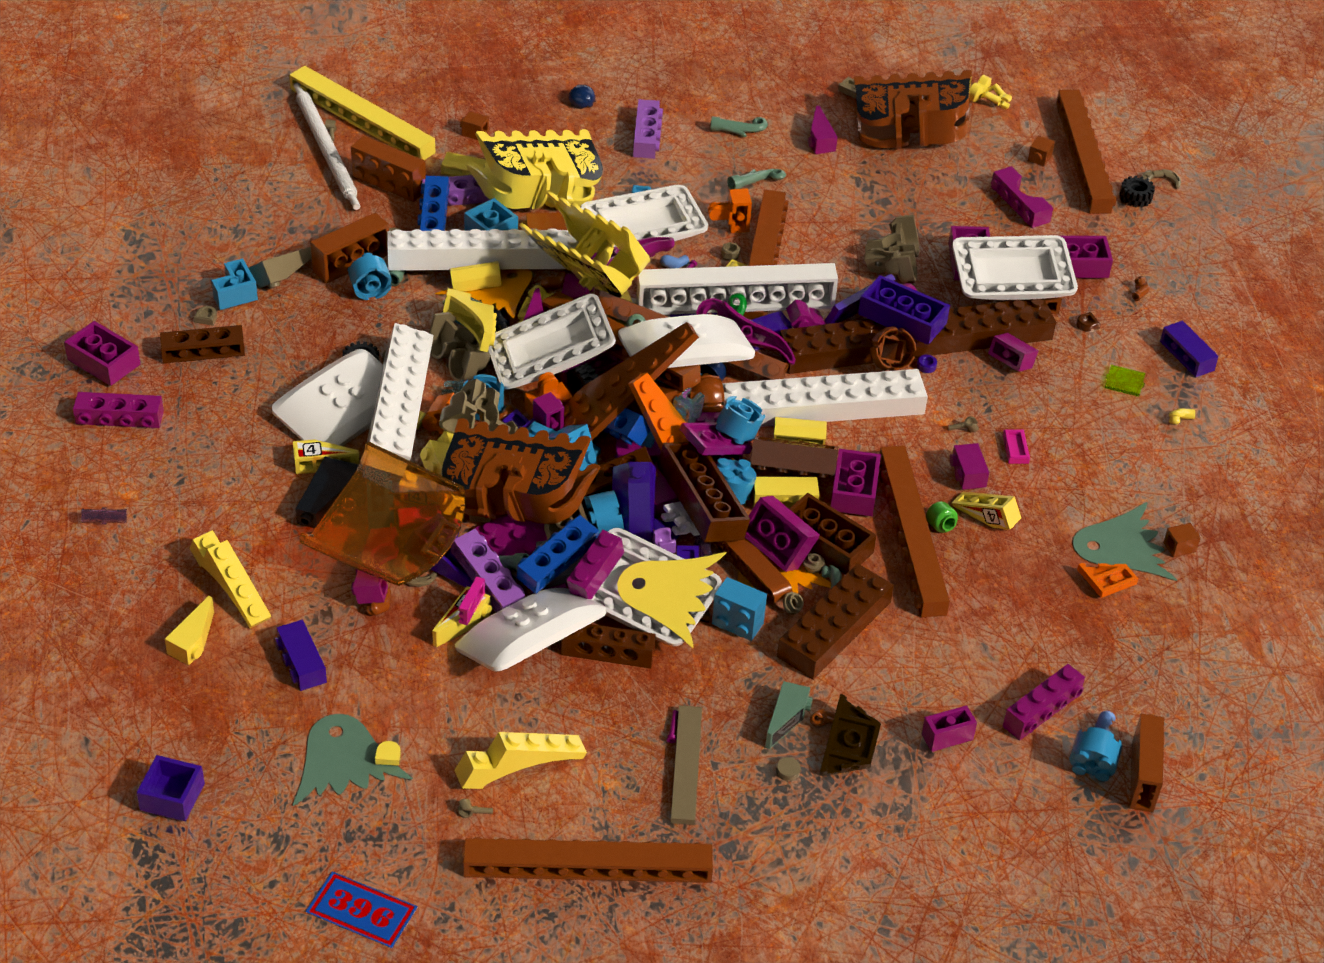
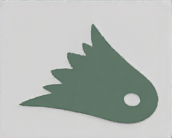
M1147 502L1121 516L1085 527L1078 531L1073 538L1075 551L1087 561L1096 564H1126L1133 570L1148 572L1178 581L1171 573L1157 565L1164 564L1165 561L1152 556L1165 551V549L1148 542L1157 536V531L1142 529L1149 522L1148 519L1140 520L1146 510ZM1095 541L1099 543L1100 548L1098 550H1091L1088 548L1087 543Z
M332 714L318 720L310 730L303 777L293 806L308 796L315 787L318 795H321L327 788L328 783L340 795L347 787L349 780L357 786L367 789L369 774L382 781L385 780L383 772L400 778H413L397 765L375 764L376 750L379 745L366 727L352 716ZM334 726H339L343 729V734L339 737H332L329 734V730Z

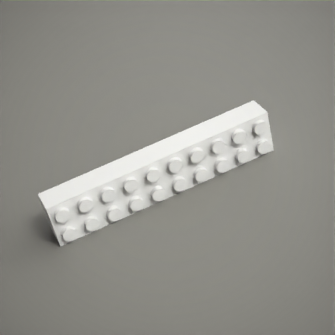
M554 228L548 230L535 229L544 237L547 235L556 243L558 241L561 242L568 249L570 247L574 249L579 243L568 233V230H557ZM415 229L412 231H388L389 271L450 270V268L498 261L500 270L566 269L544 252L524 230L491 229L480 231L479 229H472L470 231L453 229L451 231H441L434 229L422 231Z
M835 263L643 269L637 276L636 301L638 305L664 315L694 314L702 301L708 298H716L728 303L729 297L735 293H740L746 298L747 307L745 312L786 310L794 300L805 302L809 308L832 309L836 300L838 276ZM735 300L733 304L740 305V300ZM709 310L707 313H718V312H717L716 310Z
M394 324L387 344L362 464L404 476L412 455L434 335L426 331L410 328L404 324Z
M919 369L722 383L725 401L721 404L724 406L727 398L730 396H737L735 400L740 401L743 398L751 400L761 407V414H765V418L760 426L765 427L774 426L775 417L831 422L925 414L928 396Z

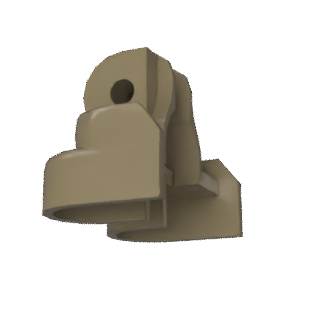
M914 215L897 216L889 224L891 234L880 239L867 240L864 260L868 269L874 273L887 272L888 275L898 276L903 283L915 282L917 280L915 257H919V239Z
M450 312L434 314L429 334L434 335L431 355L436 359L449 357V371L456 382L472 380L473 376H476L477 371L484 370L492 362L489 351H480L478 341L467 328H458L455 325L456 317Z
M478 379L470 380L463 386L460 392L455 393L451 397L449 405L442 409L439 421L440 428L449 433H454L457 421L460 418L467 419L469 428H474L475 414L477 413L479 414L480 422L488 423L489 431H494L501 424L508 426L509 434H514L518 429L513 420L506 423L499 420L498 403L500 393L492 387L486 389V384Z

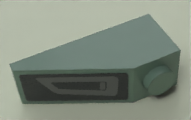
M783 681L767 731L765 748L770 749L803 720L806 711L811 710L813 698L809 697L810 687Z

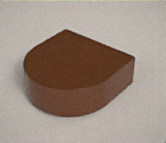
M1089 312L1079 315L1076 325L1080 330L1090 332L1100 329L1101 324Z

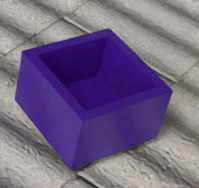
M156 755L137 791L140 810L186 822L205 785L202 766Z

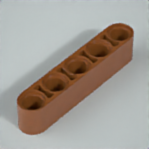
M746 538L744 540L714 542L722 553L726 552L724 556L755 589L767 593L766 601L773 605L783 600L786 593L792 592L789 581Z

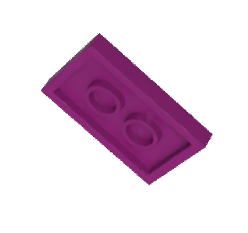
M717 422L682 423L679 429L685 435V438L694 445L697 452L704 456L750 454L753 448L748 441H745L744 444H738L729 435L719 432L716 429Z

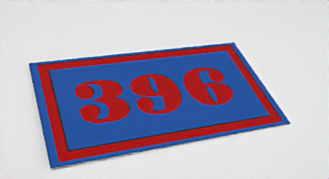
M332 871L305 912L393 948L418 906Z

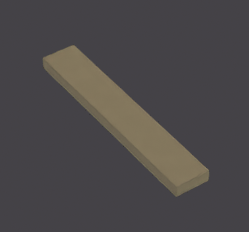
M679 705L671 823L695 825L702 707Z

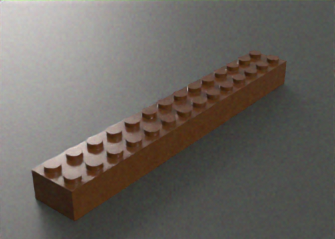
M1044 299L1013 300L950 308L947 324L929 345L914 339L916 351L913 352V356L917 358L922 355L933 356L990 348L994 336L1009 333L1025 343L1053 340L1056 320ZM870 319L780 330V336L787 342L795 357V364L789 365L787 371L789 374L874 363L869 351L873 346L871 341L874 335L879 330L886 328V326ZM885 340L881 357L895 360L898 342Z

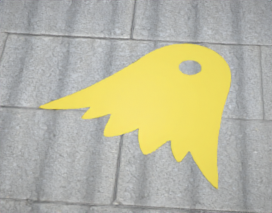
M726 552L693 559L635 563L621 573L617 583L619 595L628 605L665 625L693 648L692 637L686 623L696 625L688 612H702L706 610L703 603L695 596L713 590V587L700 581V579L714 573L705 569L720 560ZM634 579H644L645 586L642 589H635L632 586Z

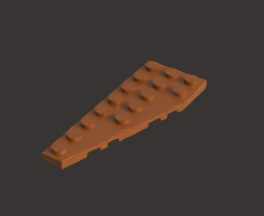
M688 322L682 324L584 385L563 405L564 427L588 424L591 440H593L635 400L628 383L642 373H648L653 380L660 376L699 338L694 328Z

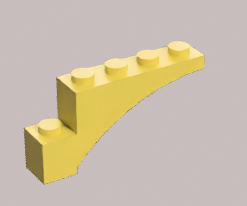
M448 288L443 312H450L454 315L456 320L464 325L477 339L480 351L488 352L489 346L494 345L496 336L497 313H494V306L472 301L471 293Z
M444 431L437 441H428L421 450L420 457L443 515L451 516L461 500L459 496L452 494L446 488L442 479L443 462L454 433Z
M213 530L193 539L190 550L199 566L207 570L221 585L238 608L249 628L271 618L269 611L228 540L220 543Z
M498 732L487 752L466 751L454 771L462 788L483 789L485 785L518 770L552 761L583 759L587 752L579 735Z

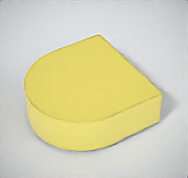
M393 741L382 742L376 750L375 764L399 766L401 758L400 746Z

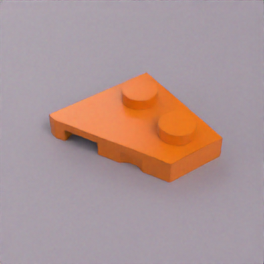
M1080 563L1077 568L1078 572L1101 598L1137 585L1139 579L1126 564L1109 565L1107 563H1098V567H1086L1085 563Z

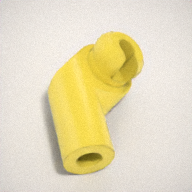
M1179 408L1171 411L1168 415L1170 417L1169 423L1179 424L1180 419L1194 420L1195 409Z

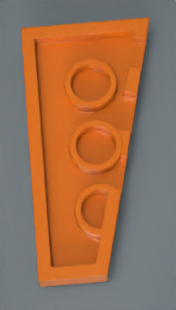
M642 373L628 383L660 450L663 443L689 442L679 430L682 423L687 422L648 373Z

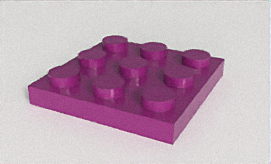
M508 515L475 528L480 535L485 537L489 548L495 551L498 556L514 555L516 553H527L530 556L532 551L535 550L536 542L548 540L544 524L525 520V522L516 521L509 518Z

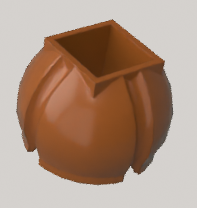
M886 327L879 330L872 338L871 343L873 346L869 350L870 356L874 364L883 371L904 370L915 358L913 356V352L916 351L915 341L902 328ZM885 340L898 342L895 360L881 357Z
M711 374L701 375V383L690 389L688 412H721L723 408L721 403L725 401L723 384L719 376Z

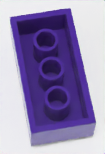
M879 275L861 295L858 314L886 327L902 328L914 339L929 345L947 324L950 305Z

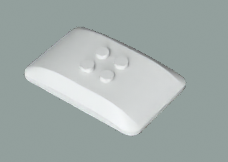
M683 185L667 186L588 201L581 206L583 210L587 208L595 216L597 214L601 215L608 222L610 220L614 221L620 228L622 226L627 227L637 240L650 237H672L674 241L704 233L708 229L706 219L688 188Z
M1060 236L960 237L953 241L952 249L962 292L969 298L992 300L1044 299L1071 296L1077 292L1078 285L1065 239Z
M588 294L495 332L494 345L489 346L488 351L500 385L502 382L504 389H512L538 381L539 376L544 373L551 372L556 374L578 365L611 348L616 340L599 297L595 294Z
M700 314L651 319L621 328L618 331V337L631 357L688 322L694 328L699 338L668 368L749 360L755 356V350L736 322L718 315Z
M357 349L316 372L275 401L272 405V413L301 440L315 439L344 446L370 428L383 364L368 351Z
M621 528L609 530L608 532L622 538L625 553L591 600L606 608V616L636 631L656 634V640L671 646L682 645L685 641L668 627L624 602L619 595L617 583L621 573L635 563L682 560L684 558ZM715 573L700 579V581L713 587V590L695 596L703 603L706 610L714 600V595L722 584L721 578ZM636 578L633 580L632 586L635 589H642L645 586V580ZM706 610L688 613L693 617L697 625ZM686 623L691 634L696 625Z
M567 588L541 590L537 594L533 593L482 620L455 643V648L459 653L492 671H502L602 618L606 614V608L593 600L570 594Z

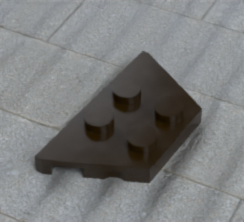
M840 694L819 776H828L871 767L881 723L874 717L867 715L861 707H855L847 701V697L843 694Z

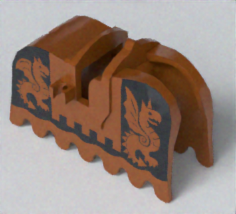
M964 70L959 76H956L952 71H946L941 77H938L934 72H928L923 78L918 77L916 73H910L905 79L900 78L898 74H892L887 80L882 79L880 75H874L869 81H866L862 76H855L854 83L857 99L855 113L859 139L874 147L902 148L910 144V133H919L920 147L928 146V144H950L964 138L969 131L972 102L969 101L972 70Z
M460 418L457 421L452 441L443 462L442 479L446 488L452 494L460 497L461 502L456 508L465 514L485 517L487 519H495L496 516L507 514L509 518L516 521L525 522V520L540 524H554L569 518L578 510L586 492L599 472L600 466L598 464H590L585 470H579L591 441L589 436H580L574 443H570L569 436L566 433H560L554 440H550L549 433L546 430H540L534 437H529V431L525 427H520L514 434H509V428L505 424L497 426L494 431H489L487 422H479L474 428H469L468 420Z

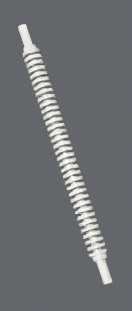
M296 82L294 88L297 92L296 100L344 198L350 200L353 208L358 210L360 204L356 198L357 189L309 93L303 91L300 83Z

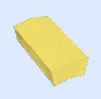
M447 152L441 164V174L448 176L472 175L466 167L467 162H474L480 168H484V164L487 161L486 159Z
M498 261L450 268L452 289L465 292L502 286Z
M775 417L774 438L792 441L800 440L825 445L827 421Z

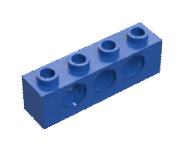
M426 175L425 183L421 184V194H424V196L420 198L419 209L422 210V214H418V226H420L422 231L434 229L445 231L449 177Z
M627 408L602 430L603 433H609L614 438L621 439L628 445L634 443L639 446L642 445L651 431L642 415Z
M581 515L574 520H569L561 531L553 533L544 545L537 546L533 554L528 558H523L518 563L517 579L537 594L588 551L598 537L599 530Z

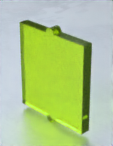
M1111 365L1109 374H1106L1105 389L1139 397L1141 388L1145 385L1143 382L1145 373Z

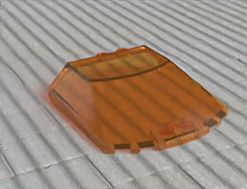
M368 441L355 474L313 532L309 535L301 533L299 543L367 574L400 586L430 570L450 549L463 522L465 490L463 486Z

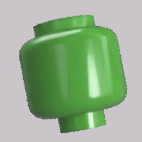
M940 501L929 507L926 513V520L937 532L946 533L956 526L958 514L949 504Z

